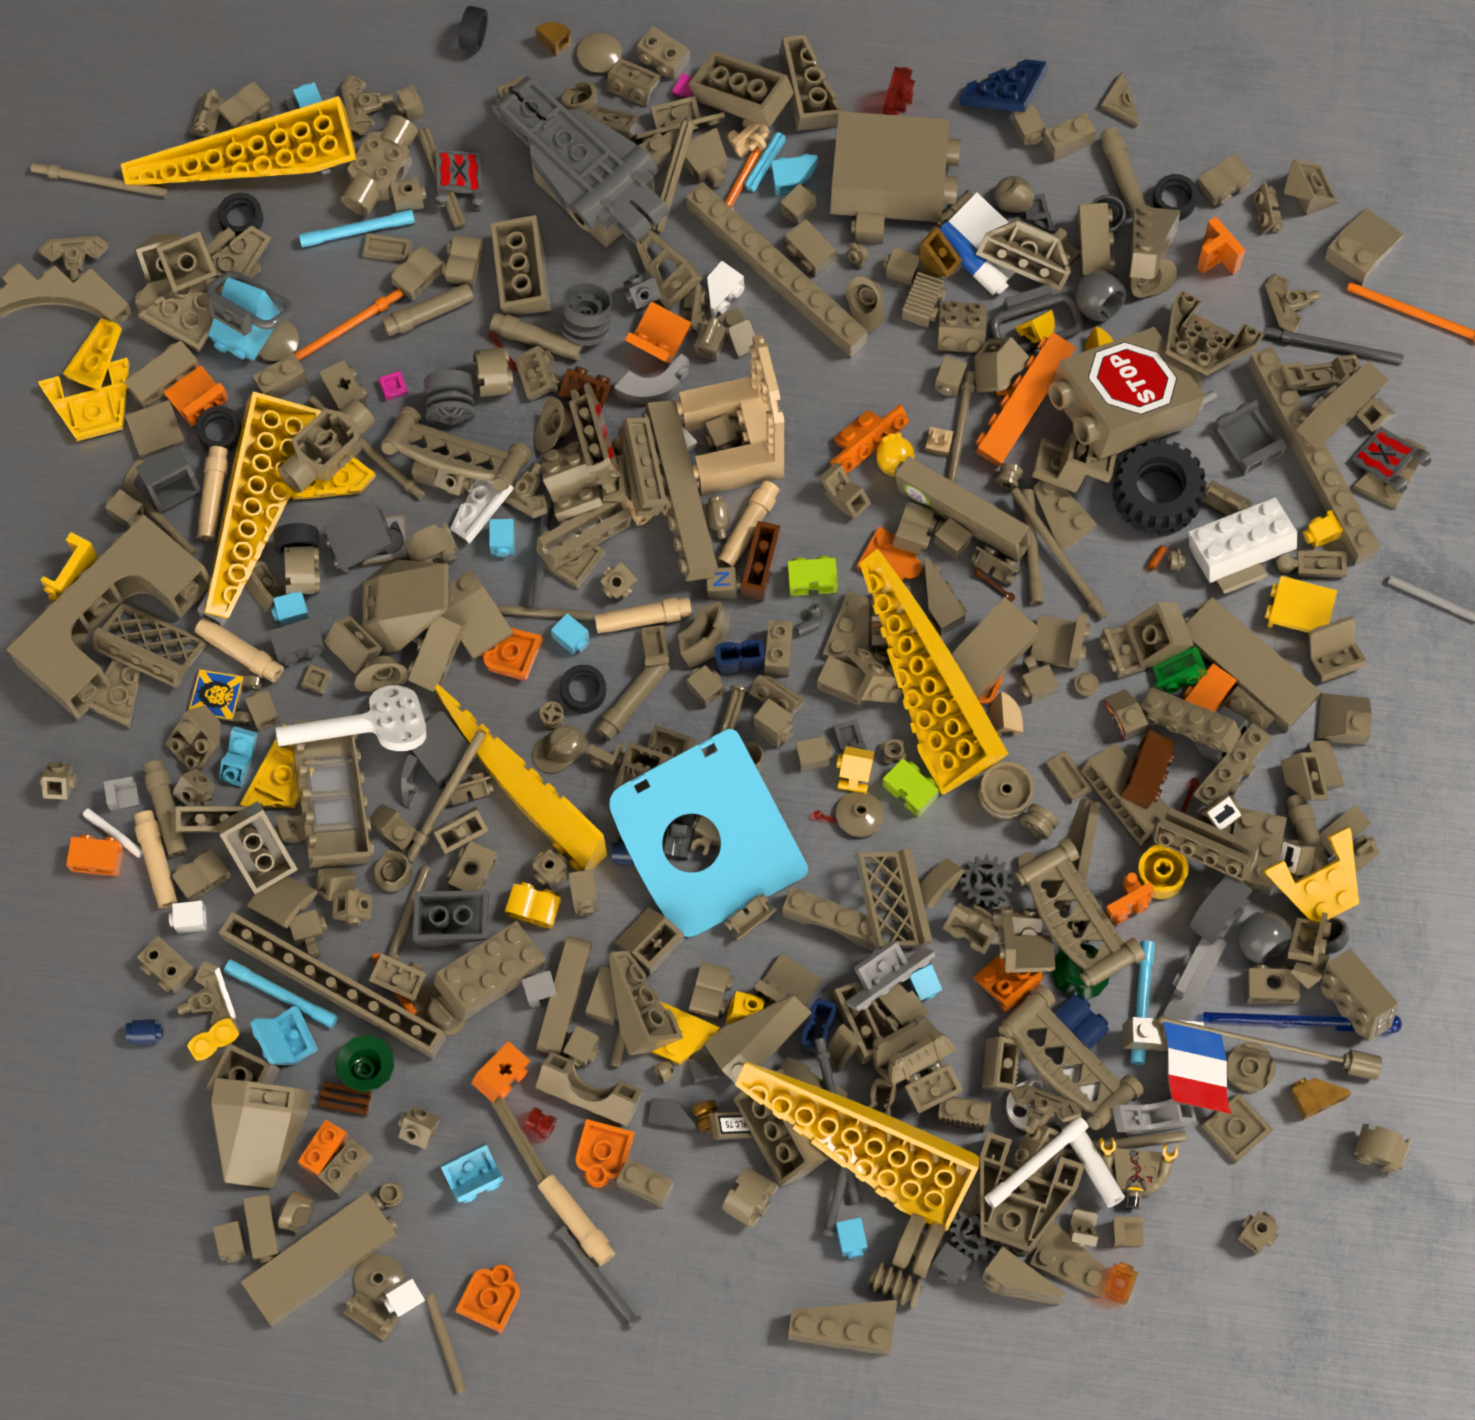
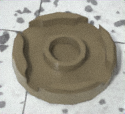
M1246 1042L1240 1044L1230 1051L1226 1059L1227 1079L1234 1088L1242 1092L1255 1093L1263 1090L1271 1083L1275 1075L1274 1059L1265 1047L1257 1043Z

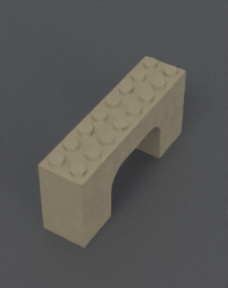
M143 515L140 519L135 520L122 536L117 537L112 546L105 553H101L95 563L89 569L84 570L71 586L65 588L61 596L54 603L49 604L38 619L30 622L27 629L19 637L14 638L6 650L20 670L78 720L90 708L89 706L92 703L95 704L112 687L102 669L83 653V645L87 637L122 602L136 594L154 596L181 618L208 591L210 577L203 564ZM101 681L104 685H103V686L99 689V691L95 694V692H96V687L98 686L99 682Z

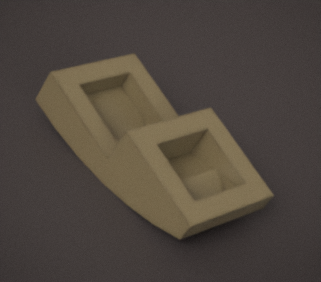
M1354 805L1319 834L1327 854L1330 857L1335 855L1328 840V835L1347 826L1351 829L1353 840L1370 827L1371 822Z
M948 858L938 864L920 883L924 904L933 909L946 888L951 891L954 889L965 870Z

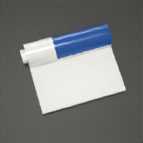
M976 192L940 230L962 259L960 265L992 295L995 293L1001 295L1009 286L1006 282L1015 272L976 255V252L987 232L1009 222Z

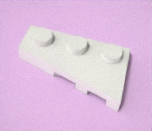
M475 479L471 488L467 490L469 492L467 500L461 504L450 530L470 544L514 488L510 485L508 489L498 491L494 488L493 482Z

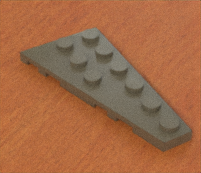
M250 226L233 239L228 246L211 257L218 276L175 293L173 289L170 290L163 297L158 298L149 308L140 312L138 317L176 340H181L193 350L200 352L209 338L208 334L214 319L210 314L209 298L206 293L207 286L226 272H240L249 276L270 243L271 237ZM224 285L218 288L216 293L221 295Z

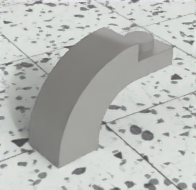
M681 353L665 372L652 378L637 376L629 370L615 385V397L636 406H647V403L672 399L681 391L680 380H683L689 373V359Z
M1172 1099L1148 1105H1117L1112 1107L1117 1132H1126V1135L1162 1132L1197 1123L1192 1105L1174 1102Z

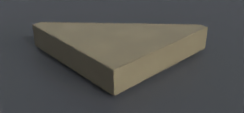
M1121 72L1101 103L1100 108L1138 127L1140 121L1125 80V74Z

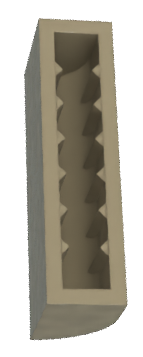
M1115 743L1091 757L1080 772L1140 846L1155 838L1157 824L1162 818L1165 819L1169 807L1161 797L1157 803L1152 802L1147 809L1121 797L1132 762Z

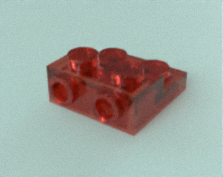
M908 67L894 68L883 106V114L900 115V111L906 112L908 104L912 105L916 80H912V69Z

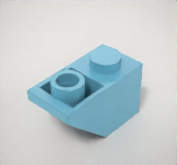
M802 154L795 158L781 157L771 161L775 196L789 194L798 184L804 186L817 170V154Z

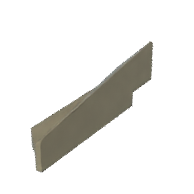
M1087 798L1080 800L1067 835L1080 857L1072 862L1085 884L1101 801ZM1050 881L1046 895L1049 898L1056 897L1063 881ZM1056 901L1054 907L1058 910L1069 912L1072 901Z

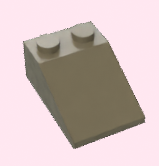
M1366 208L1329 245L1324 259L1360 285H1363L1404 234Z
M472 570L448 584V610L444 614L467 624L460 642L473 660L513 635V631Z
M1004 1247L1000 1249L985 1269L982 1280L985 1282L983 1285L994 1294L999 1292L1005 1296L1058 1306L1065 1295V1292Z

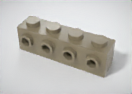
M1153 687L1140 706L1149 723L1162 726L1173 733L1182 734L1193 741H1199L1215 750H1221L1230 754L1241 736L1235 720Z

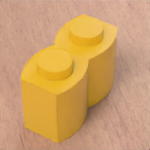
M520 882V885L513 884L505 909V916L547 929H553L561 905V897H558V893L553 890L544 889L543 892L537 891L533 885L525 882Z
M224 1017L214 1023L210 1030L201 1031L193 1036L187 1047L196 1061L204 1060L210 1057L218 1047L227 1046L228 1043L231 1044L238 1037L240 1030L232 1017Z

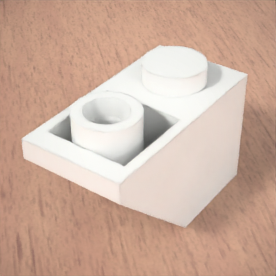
M723 261L707 277L711 317L717 318L719 314H724L728 310L734 297L738 298L745 288L744 276Z

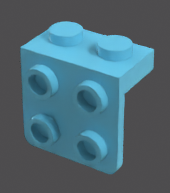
M293 1006L274 1019L255 1018L250 1021L252 1033L259 1041L263 1050V1057L271 1065H296L318 1051L298 1007Z
M486 1143L440 1165L457 1202H470L477 1197L478 1193L498 1188L500 1182L504 1180Z

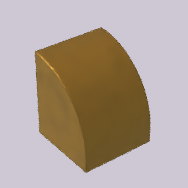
M546 22L535 28L537 40L556 56L572 42L571 30L564 24Z

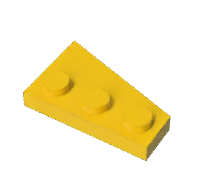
M101 318L63 372L64 376L67 379L100 391L122 328L117 323Z

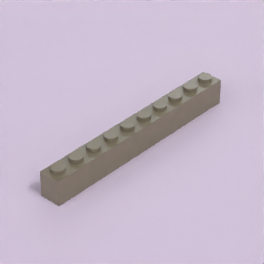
M702 182L686 196V208L692 215L851 358L867 343L868 331L708 186Z
M1273 346L1251 354L1248 368L1325 512L1327 513V511L1332 509L1343 529L1340 540L1354 566L1376 557L1380 545L1326 444L1324 443L1315 450L1296 431L1302 424L1300 418L1307 412V409L1297 391L1289 388L1280 368L1282 363Z
M231 912L219 931L220 936L225 942L433 1060L447 1039L444 1031L234 912Z

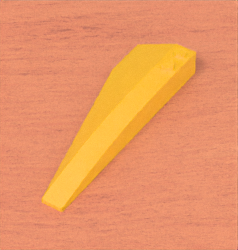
M337 96L120 165L126 185H149L314 173L356 160L357 158L346 108L340 97Z
M254 391L248 398L225 500L204 613L226 619L229 618L294 490L285 481L276 482L278 479L283 480L278 472V468L294 454L292 439L317 417L321 410Z
M875 550L860 562L868 592L872 593L875 605H873L875 614H879L882 624L880 630L882 637L886 638L889 646L887 653L898 688H902L904 700L902 701L905 710H909L912 723H910L912 733H916L919 742L917 744L918 752L941 794L944 795L986 771L1009 753L941 637L879 550Z
M437 684L434 687L437 697L468 744L471 743L477 730L486 734L476 754L478 760L501 789L553 843L551 845L552 848L570 859L568 863L576 872L594 869L607 856L604 835L564 796L560 798L556 789L549 782L543 785L540 775L533 768L527 770L524 760L498 737L494 739L490 730L484 724L477 726L474 716L467 709L461 711L459 709L461 708L459 702Z
M745 1062L735 1083L738 1088L759 1104H764L773 1111L772 1114L779 1119L782 1118L791 1123L793 1130L810 1139L814 1146L843 1168L846 1167L852 1171L855 1177L873 1187L880 1196L889 1199L897 1209L911 1216L913 1212L925 1217L926 1223L932 1224L937 1222L947 1226L945 1231H948L979 1168V1155L835 1093Z

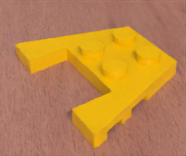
M128 358L110 362L108 370L112 385L102 387L100 391L95 389L65 397L59 376L38 381L40 388L77 442L123 429L127 387L124 381L129 376L130 366Z
M1347 826L1327 836L1337 860L1295 882L1283 860L1262 870L1308 920L1321 922L1323 912L1328 913L1327 920L1359 904L1352 834L1350 827Z

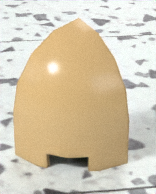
M1000 692L991 705L989 712L990 722L999 737H1001V732L1012 731L1013 735L1022 733L1023 719L1019 706L1008 694Z

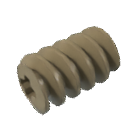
M881 1260L876 1265L867 1287L873 1283V1292H877L882 1287V1296L884 1297L891 1291V1300H896L901 1296V1305L903 1306L910 1300V1309L913 1310L923 1289L921 1278L918 1277L912 1282V1273L903 1278V1269L900 1268L896 1273H893V1265L890 1264L884 1269V1260Z

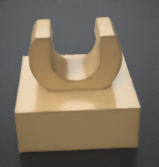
M930 427L925 452L948 456L953 431Z

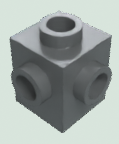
M648 271L642 274H633L627 281L623 282L625 288L622 291L626 302L628 304L631 303L636 309L647 308L651 302L662 298L654 276Z

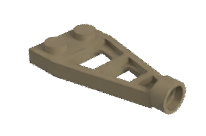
M650 230L635 243L645 270L654 276L662 296L660 301L665 308L671 310L703 279L691 261L654 231ZM655 242L662 249V252L652 261L647 249ZM668 258L676 264L677 269L663 281L658 267Z

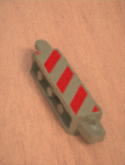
M587 383L584 385L586 394L580 396L576 389L571 391L572 400L569 401L587 468L596 483L602 485L608 494L616 490L614 479L621 475L601 405L596 399L591 385Z

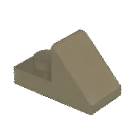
M739 307L718 316L719 323L726 328L727 339L738 359L750 354L749 346L752 345V336H755L749 319L745 320Z
M382 804L370 817L371 827L403 853L414 842L413 838L417 830L404 821L398 811Z

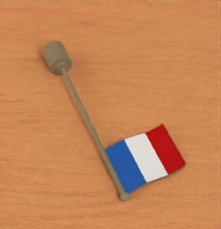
M1164 1014L1158 1018L1159 1023L1163 1024L1168 1048V1085L1172 1100L1227 1114L1232 1113L1227 1097V1061L1222 1036L1341 1062V1066L1345 1068L1346 1074L1371 1080L1378 1079L1382 1067L1381 1056L1357 1050H1349L1348 1054L1345 1053L1342 1058L1166 1018Z

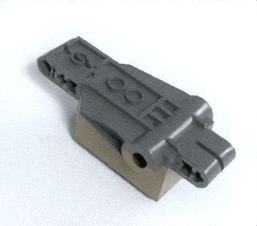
M526 76L511 89V93H506L492 105V109L497 117L531 148L530 154L534 181L565 209L583 230L589 232L605 248L622 233L630 241L637 243L652 229L651 226L655 227L670 213L667 204L655 193L654 176L659 170L654 160L645 150L583 110L566 109L535 79Z

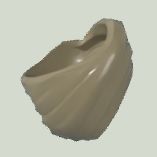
M586 81L579 82L575 87H567L564 90L560 103L566 109H581L589 114L595 109L597 104V89L592 83Z
M1009 176L1002 179L995 187L994 202L996 207L1003 211L1013 213L1025 212L1034 203V193L1028 181L1018 176Z

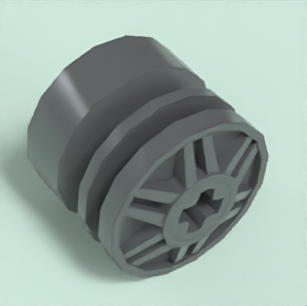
M591 283L576 284L566 290L563 296L560 330L567 340L581 346H592L606 339L609 333L612 310V297L609 292L601 286Z
M440 370L426 376L424 387L425 397L427 398L425 402L427 421L438 426H459L467 424L475 418V403L472 398L474 395V380L471 374L461 370Z

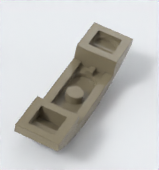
M1356 354L1337 357L1333 362L1304 366L1301 362L1283 364L1280 368L1289 388L1295 390H1316L1336 386L1345 375L1350 378L1349 373L1360 363Z

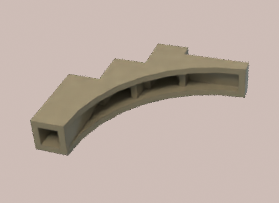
M18 263L14 267H10L2 277L5 286L0 288V318L20 309L49 304L65 305L86 310L118 325L132 314L129 304L91 268L87 272L81 273L74 283L56 266L44 271L40 279L37 280Z

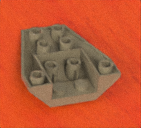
M1181 291L1171 306L1165 354L1205 375H1209L1253 351L1262 340L1264 333L1245 323L1234 335L1228 330L1198 316L1197 313L1202 301L1192 294Z
M396 560L382 566L364 581L362 627L383 648L380 656L400 651L448 610V564Z
M213 1078L210 1107L224 1183L274 1188L307 1118L311 1091L250 1081Z

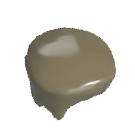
M392 850L385 852L372 871L376 884L387 892H397L403 889L409 883L413 874L412 865L406 856Z
M292 1191L279 1212L278 1228L301 1234L299 1228L307 1224L313 1211L314 1201L297 1191Z

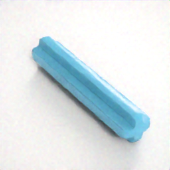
M779 132L773 135L744 182L745 189L751 192L756 190L771 166V161H774L786 141L785 135Z

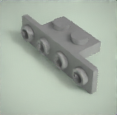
M1202 937L1195 951L1189 950L1183 962L1187 967L1183 974L1178 972L1172 984L1176 989L1163 1013L1166 1018L1182 1021L1189 1020L1227 941L1217 938L1213 944H1210Z
M892 940L854 967L864 989L847 1000V1006L857 1011L868 1008L877 997L889 993L891 987L907 980L911 973L918 968L927 966L930 960L936 956L935 952L922 947L906 958L898 942Z

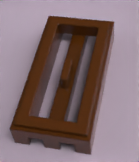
M323 1081L318 1107L367 1117L373 1094L372 1091L362 1093L348 1088L346 1085ZM328 1089L366 1096V1100L330 1093ZM330 1098L364 1105V1108L360 1109L325 1102V1100Z

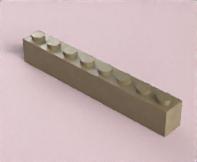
M675 400L647 403L645 412L642 413V418L649 417L667 501L664 509H668V526L670 531L673 530L674 550L679 553L680 557L678 561L679 570L681 573H684L686 581L714 578L718 566Z

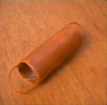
M1160 545L1148 562V568L1150 567L1152 571L1156 569L1168 551L1165 546Z

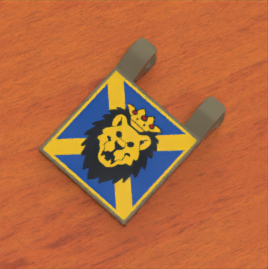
M199 669L188 710L206 705L218 720L251 726L253 718L248 712H237L243 687L260 690L262 681L257 676H242Z

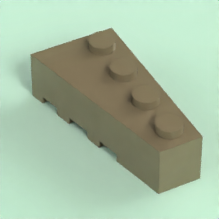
M897 1300L792 1309L788 1340L890 1355Z

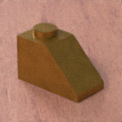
M934 227L920 243L919 258L932 275L948 277L962 262V259L938 227Z
M1303 1078L1292 1084L1294 1088L1289 1093L1302 1120L1347 1100L1351 1095L1349 1089L1317 1078L1309 1081Z

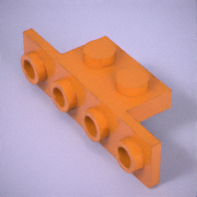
M899 404L883 418L869 409L861 414L833 438L836 445L842 448L843 451L829 462L832 466L836 462L842 465L846 474L852 471L878 449L883 437L889 434H896L909 423L903 406Z

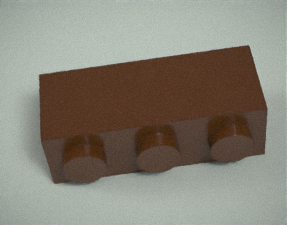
M757 521L741 584L742 597L765 601L781 538L780 525Z
M1149 730L1139 743L1121 797L1145 809L1152 802L1157 803L1163 791L1160 789V785L1164 784L1169 774L1166 768L1171 765L1175 757V753L1172 751L1176 742Z

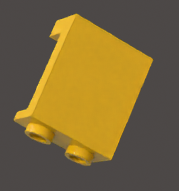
M72 532L66 538V542L73 554L58 578L52 581L43 576L40 580L44 586V591L49 595V600L53 603L61 596L65 588L71 586L84 570L89 569L95 563L98 557L91 542Z
M1281 576L1278 583H1273L1270 597H1274L1273 605L1268 604L1265 618L1269 619L1267 627L1272 628L1273 624L1309 633L1316 627L1329 624L1337 590Z

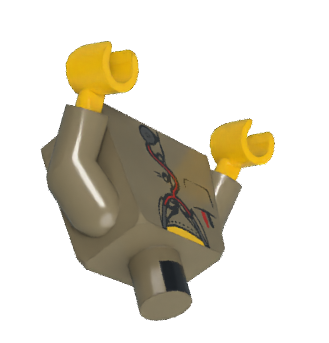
M1103 1137L1100 1138L1099 1143L1103 1150L1101 1158L1122 1193L1126 1194L1125 1207L1140 1209L1141 1196H1151L1153 1191L1160 1190L1169 1178L1174 1162L1173 1159L1178 1155V1146L1176 1145L1174 1152L1169 1153L1166 1150L1168 1142L1165 1143L1163 1146L1164 1156L1162 1157V1152L1116 1148L1113 1137H1111L1112 1143L1109 1146H1104Z

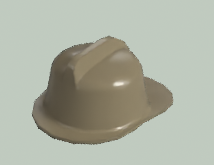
M1162 259L1161 266L1154 279L1130 277V269L1128 273L1124 274V278L1131 287L1133 295L1138 298L1161 294L1171 288L1176 280L1177 268L1172 261Z
M856 276L849 281L846 287V296L852 317L867 331H874L880 327L884 319L883 289L877 282L869 278Z
M551 397L546 400L535 430L534 445L540 453L550 451L558 439L571 431L573 425L571 408L563 406L557 398Z
M383 655L374 658L365 665V668L356 676L354 685L359 691L373 692L389 685L403 686L408 680L409 674L407 669L403 665L398 664L394 658Z
M572 725L560 726L535 745L533 761L542 772L557 773L568 767L585 753L587 738L584 732Z
M432 983L420 988L414 1001V1007L418 1015L424 1021L444 1031L445 1036H452L460 1032L465 1026L466 1021H461L435 985Z

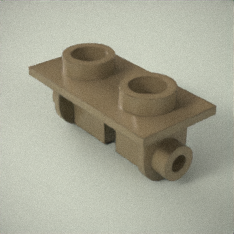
M209 89L208 92L203 93L190 134L201 137L214 135L220 117L218 108L226 100L225 98L218 97L216 90Z
M1263 183L1253 193V202L1256 207L1261 235H1264L1269 229H1272L1273 232H1279L1283 226L1280 211L1272 210V208L1277 209L1279 207L1276 190H1273L1271 186L1267 187V183Z
M700 283L685 295L684 308L691 309V311H683L682 318L691 322V327L687 333L692 332V329L699 333L704 321H706L705 313L706 306L709 303V294Z
M1214 480L1210 484H1206L1203 502L1227 516L1247 509L1253 504L1252 501Z
M987 545L984 548L977 546L976 549L980 550V553H974L971 561L974 563L973 565L986 573H989L992 566H994L996 569L992 576L1005 585H1012L1016 579L1013 575L1014 572L1021 573V570L1016 568L1018 566L1016 562L1007 557L1002 560L996 556L998 552Z
M483 772L469 775L470 780L459 782L447 805L452 804L454 806L469 801L466 793L468 791H471L473 799L490 795V792L494 790L491 782L486 783V779H490L489 774L484 775Z
M1363 834L1353 843L1356 873L1380 853L1375 847L1377 842L1373 837L1367 838Z
M763 893L760 896L757 894L745 904L748 910L746 914L740 908L726 918L727 921L724 925L727 928V932L739 940L748 935L758 924L766 921L776 911V908L768 903L769 900Z
M359 1292L354 1297L351 1296L346 1303L347 1307L343 1314L383 1341L387 1339L399 1321L395 1316Z

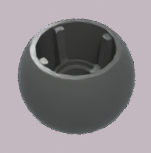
M1097 270L1084 276L1080 280L1075 294L1076 304L1081 313L1095 321H1106L1112 318L1121 309L1126 299V289L1122 280L1116 274L1105 270Z
M1266 911L1262 914L1255 912L1243 921V928L1238 934V943L1243 954L1249 960L1258 964L1267 963L1281 954L1291 944L1293 936L1288 922L1281 915L1272 911Z

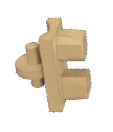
M744 119L742 123L744 130L741 133L737 130H732L727 135V138L734 147L736 156L742 159L749 151H753L755 148L763 151L767 147L764 140L770 133L767 126Z

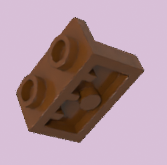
M576 366L575 369H567L558 396L572 400L571 391L574 389L582 396L586 394L584 385L589 383L603 412L610 391L615 387V384L610 383V378L597 374L596 377L588 375L589 370Z

